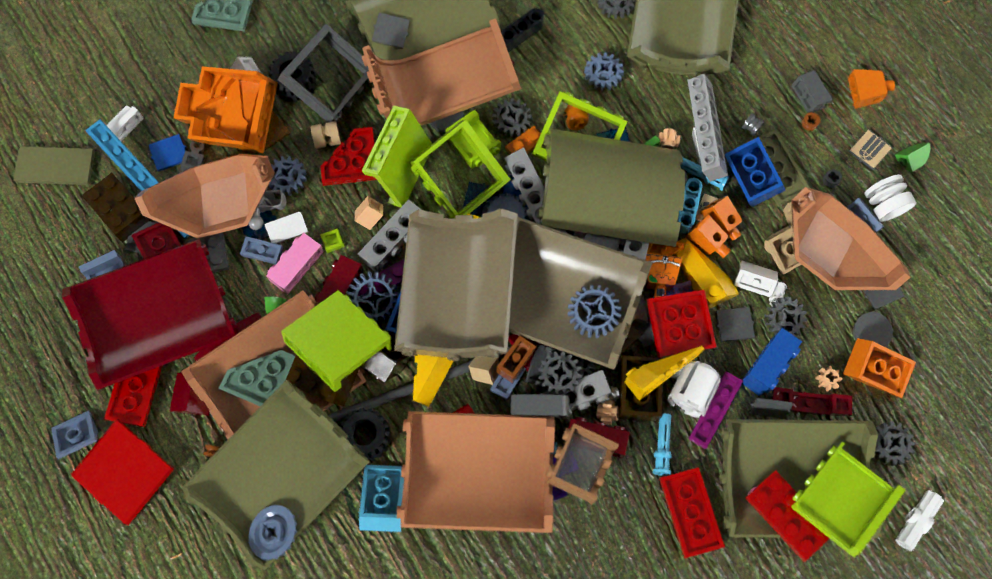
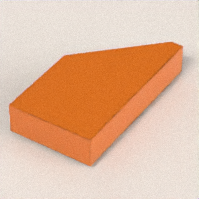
M677 242L676 247L649 243L647 253L672 256L684 249V243Z

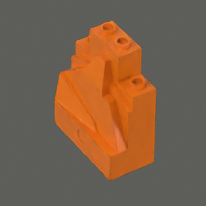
M202 66L199 84L180 83L174 119L190 124L188 139L195 142L264 154L278 82L257 71Z

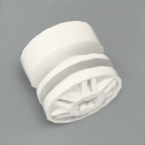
M898 174L882 179L865 191L866 198L870 199V205L879 204L875 207L874 213L880 222L898 217L917 204L911 192L901 193L907 188V184L902 183L904 181L902 175Z

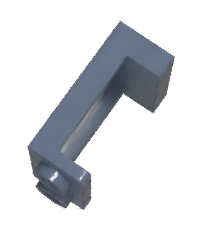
M113 250L79 266V269L88 280L124 267L125 264L121 256Z

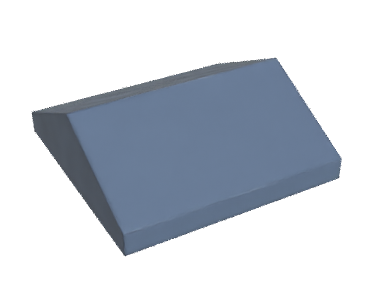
M90 411L51 428L55 453L58 459L96 442L98 438V430Z

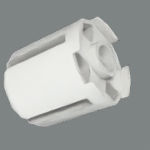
M691 361L683 367L667 399L668 403L673 407L677 404L685 410V414L699 418L700 415L704 417L720 385V375L708 364Z

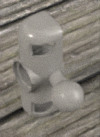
M269 190L265 192L253 218L249 222L251 229L259 230L263 227V219L260 217V213L273 211L274 209L283 210L286 207V197L282 191ZM274 193H279L281 199H275Z

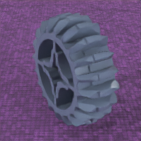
M367 271V278L361 273L360 278L362 280L359 281L357 278H354L353 280L357 284L356 286L349 284L353 292L347 291L346 294L352 296L350 299L356 307L359 306L358 302L369 303L372 312L364 311L369 319L373 318L378 323V317L380 316L385 321L384 314L386 313L388 316H391L389 309H394L395 306L392 303L397 302V299L393 298V296L399 295V292H392L397 286L396 284L389 286L392 279L388 278L385 281L386 274L384 273L380 278L378 271H375L374 277H372L370 271ZM374 282L382 283L387 292H377ZM368 283L366 293L358 296L360 288ZM372 291L374 292L373 294L378 295L374 298L373 303L370 299H367L371 296ZM387 298L384 307L378 311L379 302Z
M592 284L589 291H587L585 286L582 287L583 294L576 291L575 294L578 298L571 297L570 300L574 304H568V308L573 310L568 312V316L573 317L570 319V324L577 323L574 326V330L582 328L580 334L584 335L585 331H587L588 338H591L592 333H595V337L599 338V332L607 336L606 329L613 332L614 328L612 325L618 326L619 322L616 319L621 318V314L617 312L622 309L621 306H615L619 303V299L612 300L615 293L612 292L608 295L609 288L606 287L604 291H601V285H598L597 290H594ZM598 297L593 303L583 302L587 298ZM604 301L608 303L611 309V316L607 315L602 309ZM598 306L599 314L592 315L591 317V308H597ZM579 307L583 308V311L587 313L585 322L578 315ZM595 320L606 321L604 324L599 326L590 325Z

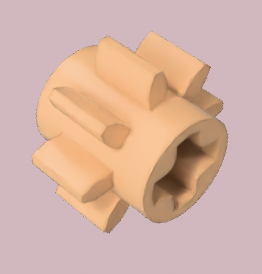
M664 129L663 132H659V144H661L662 148H678L681 136L677 135V131L674 129Z
M829 366L826 370L821 368L819 370L821 375L815 377V379L819 380L818 387L826 388L827 392L831 390V387L837 389L839 385L836 382L843 380V378L839 377V370H833L832 366Z
M607 400L603 404H598L597 418L601 419V422L606 425H612V421H618L620 408L615 406L614 400Z

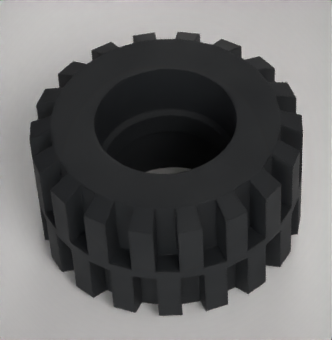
M292 51L291 54L285 52L283 56L281 54L278 55V59L274 58L273 64L269 66L270 71H268L269 77L278 82L276 94L281 99L285 98L289 102L291 99L294 102H298L300 98L278 81V78L298 55L296 51ZM307 58L294 73L302 74L296 81L311 93V91H315L317 76L312 61Z
M360 408V411L357 412L356 410L351 411L352 414L350 416L347 414L345 416L346 420L340 424L341 429L349 436L347 440L352 446L354 444L357 445L368 460L373 461L377 456L380 458L382 453L387 451V446L391 442V431L386 419L378 411L374 412L370 408L368 410ZM362 425H372L377 431L374 441L364 446L356 444L354 441L355 431Z

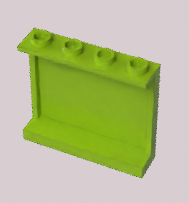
M393 106L362 169L365 175L375 177L388 193L390 198L387 203L397 207H402L408 201L419 177L411 170L412 165L410 161L432 145V142L410 109ZM428 156L420 162V165L422 167L424 166Z
M339 290L281 331L284 342L335 392L342 387L341 380L378 351L384 347L389 351L391 350V337L389 333L385 330L382 331L374 319H369L359 306L356 307L347 295H343Z
M842 442L838 447L833 445L828 451L827 455L829 458L827 461L822 460L815 468L818 471L815 476L811 474L804 484L807 487L804 491L799 490L792 498L795 502L791 508L852 557H855L863 551L906 490L900 485L895 488L890 486L843 450L842 447L845 443Z

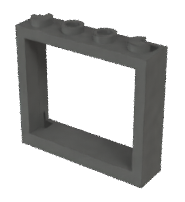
M327 24L321 28L278 78V81L327 122H331L333 119L337 121L343 114L341 109L344 106L348 108L354 101L352 99L353 95L356 94L358 96L365 88L362 86L365 81L367 83L370 82L366 73L369 71L368 66L365 67L361 57L363 55ZM323 40L328 42L364 74L333 111L328 109L291 77Z

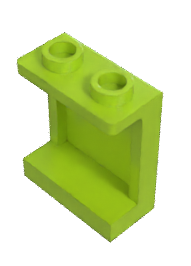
M473 110L445 129V133H447L460 121L466 119L493 156H496L501 150V141L499 139L495 140L481 123L476 110ZM460 131L448 139L471 169L484 164Z

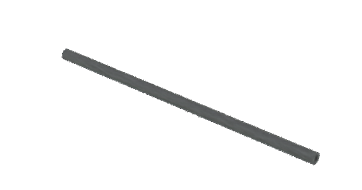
M507 353L500 354L498 359L502 360ZM472 361L450 368L443 382L470 372L468 366ZM414 382L328 414V416L335 422L345 419L347 414L350 416L353 410L357 412L360 411V408L368 410V408L372 409L413 393Z

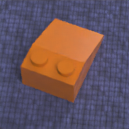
M857 338L843 375L902 398L916 362L878 343Z

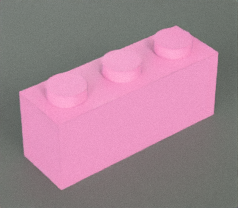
M303 232L301 236L294 239L291 248L282 253L279 262L270 267L267 278L272 284L288 295L324 252L322 246Z

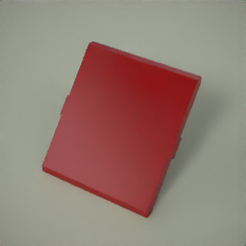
M116 419L71 473V476L89 491L101 505H104L128 526L172 473L174 468L159 456L147 442L140 439L120 420Z

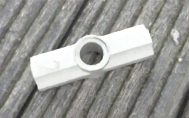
M930 490L926 491L917 507H914L905 519L906 524L895 540L901 547L913 551L922 535L927 533L934 523L933 518L944 502L942 497Z

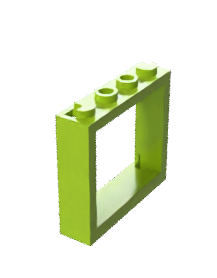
M559 91L532 156L547 162L546 149L542 148V144L561 101L618 126L613 138L615 140H620L628 121L624 120V117L619 114L612 115L608 113L603 107L590 105V102L585 99H576L573 97V94L567 91Z
M466 119L460 121L410 161L412 165L411 170L416 176L420 175L424 180L422 184L428 191L434 193L435 201L440 206H444L447 210L445 213L449 219H455L456 215L470 214L511 180ZM458 131L462 133L496 179L492 185L459 212L454 209L420 165L422 160Z

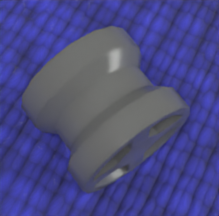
M752 113L742 128L749 130L751 135L755 136L765 121L756 118V115Z

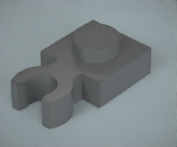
M194 141L190 143L191 152L185 151L181 170L185 171L203 164V153L205 151L203 143L200 148H194Z

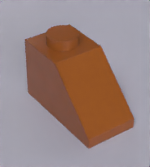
M519 336L497 366V373L513 384L524 369L536 346L522 336Z

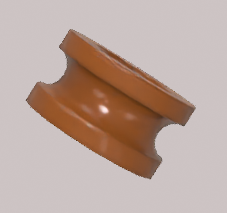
M814 112L807 113L802 120L803 128L808 131L815 130L820 123V117ZM809 119H810V121H811V119H812V120L814 121V123L812 124V122H811V124H809L807 121H808Z
M205 445L207 450L203 455L212 457L221 447Z

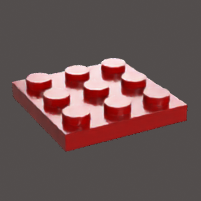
M705 289L646 300L658 358L676 355L703 346L704 350L717 347Z

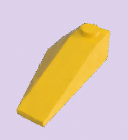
M686 237L677 241L684 243V249L674 254V256L682 257L680 267L693 290L705 289L709 309L739 295L731 278Z
M700 346L643 365L639 369L634 367L626 374L628 377L624 382L640 401L699 356L704 348Z
M418 355L415 356L417 374L414 376L413 400L429 407L453 361L448 360L447 357Z

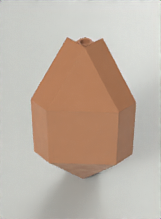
M237 154L187 169L141 191L135 197V201L143 216L199 239L247 226L253 218L275 173L268 156Z
M805 187L791 200L795 260L834 290H897L911 278L907 267L876 232L831 194Z

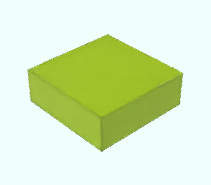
M338 228L320 234L327 253L345 247Z

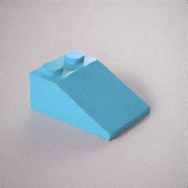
M366 465L364 467L359 530L401 532V519H397V507L401 506L404 488V477H401L402 466Z

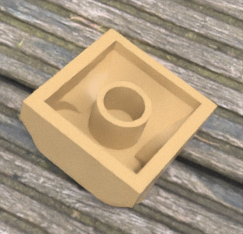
M792 225L767 237L764 243L765 250L772 255L783 275L801 265L795 260L793 252Z

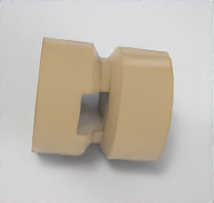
M336 121L326 122L325 126L321 124L311 125L315 149L324 148L327 144L331 146L341 144Z

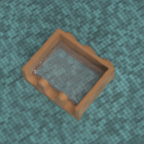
M573 424L570 429L566 428L562 439L565 441L562 447L559 446L554 455L557 458L555 465L551 464L546 474L549 477L547 484L554 485L586 500L592 505L598 498L596 496L597 492L603 485V477L611 465V457L619 444Z

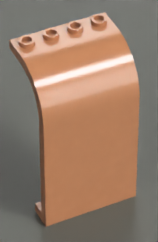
M496 18L489 21L490 27L400 60L380 59L375 56L369 45L363 47L364 55L361 57L365 67L368 66L369 69L366 72L370 83L373 82L374 84L372 92L375 99L378 98L379 100L377 108L380 115L384 114L387 119L393 106L408 108L419 124L425 125L520 90L521 87Z

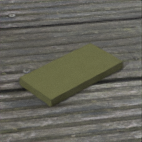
M775 129L759 136L786 190L772 197L779 207L791 202L805 187L810 188Z
M20 146L13 180L16 183L90 185L95 151L84 148Z

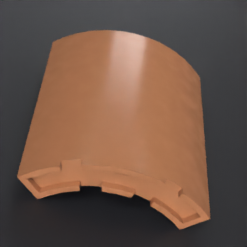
M304 290L181 371L187 383L200 400L204 401L217 424L222 427L227 439L260 407L219 389L227 370L280 350L296 356V353L284 342L281 331L317 305L312 295L307 296ZM360 366L358 367L359 371L350 392L366 382L362 375L365 371ZM299 389L306 395L305 399L311 404L316 403L323 411L333 405Z
M436 412L408 413L407 419L403 421V432H407L406 463L402 465L401 477H404V488L401 506L397 507V519H401V527L552 533V485L547 484L549 477L546 474L550 465H553V454L550 453H554V417Z

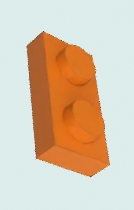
M533 126L507 144L505 149L509 154L525 148L527 154L534 150L541 133Z

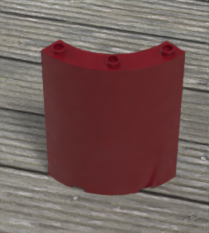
M200 239L62 289V298L72 320L78 321L77 324L80 329L78 335L84 349L87 348L89 355L86 357L88 375L96 390L219 344L236 335L234 329L238 327L234 317L230 318L223 296L226 295L222 284L218 285L207 258L210 255L206 244H201Z

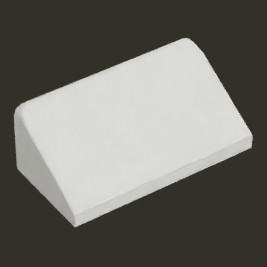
M301 212L265 224L271 243L274 244L299 236L303 232H308Z

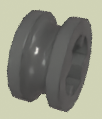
M834 169L827 171L823 177V183L828 188L837 187L842 180L841 173ZM830 176H833V179H836V180H835L834 182H832V179H830L829 177H830Z

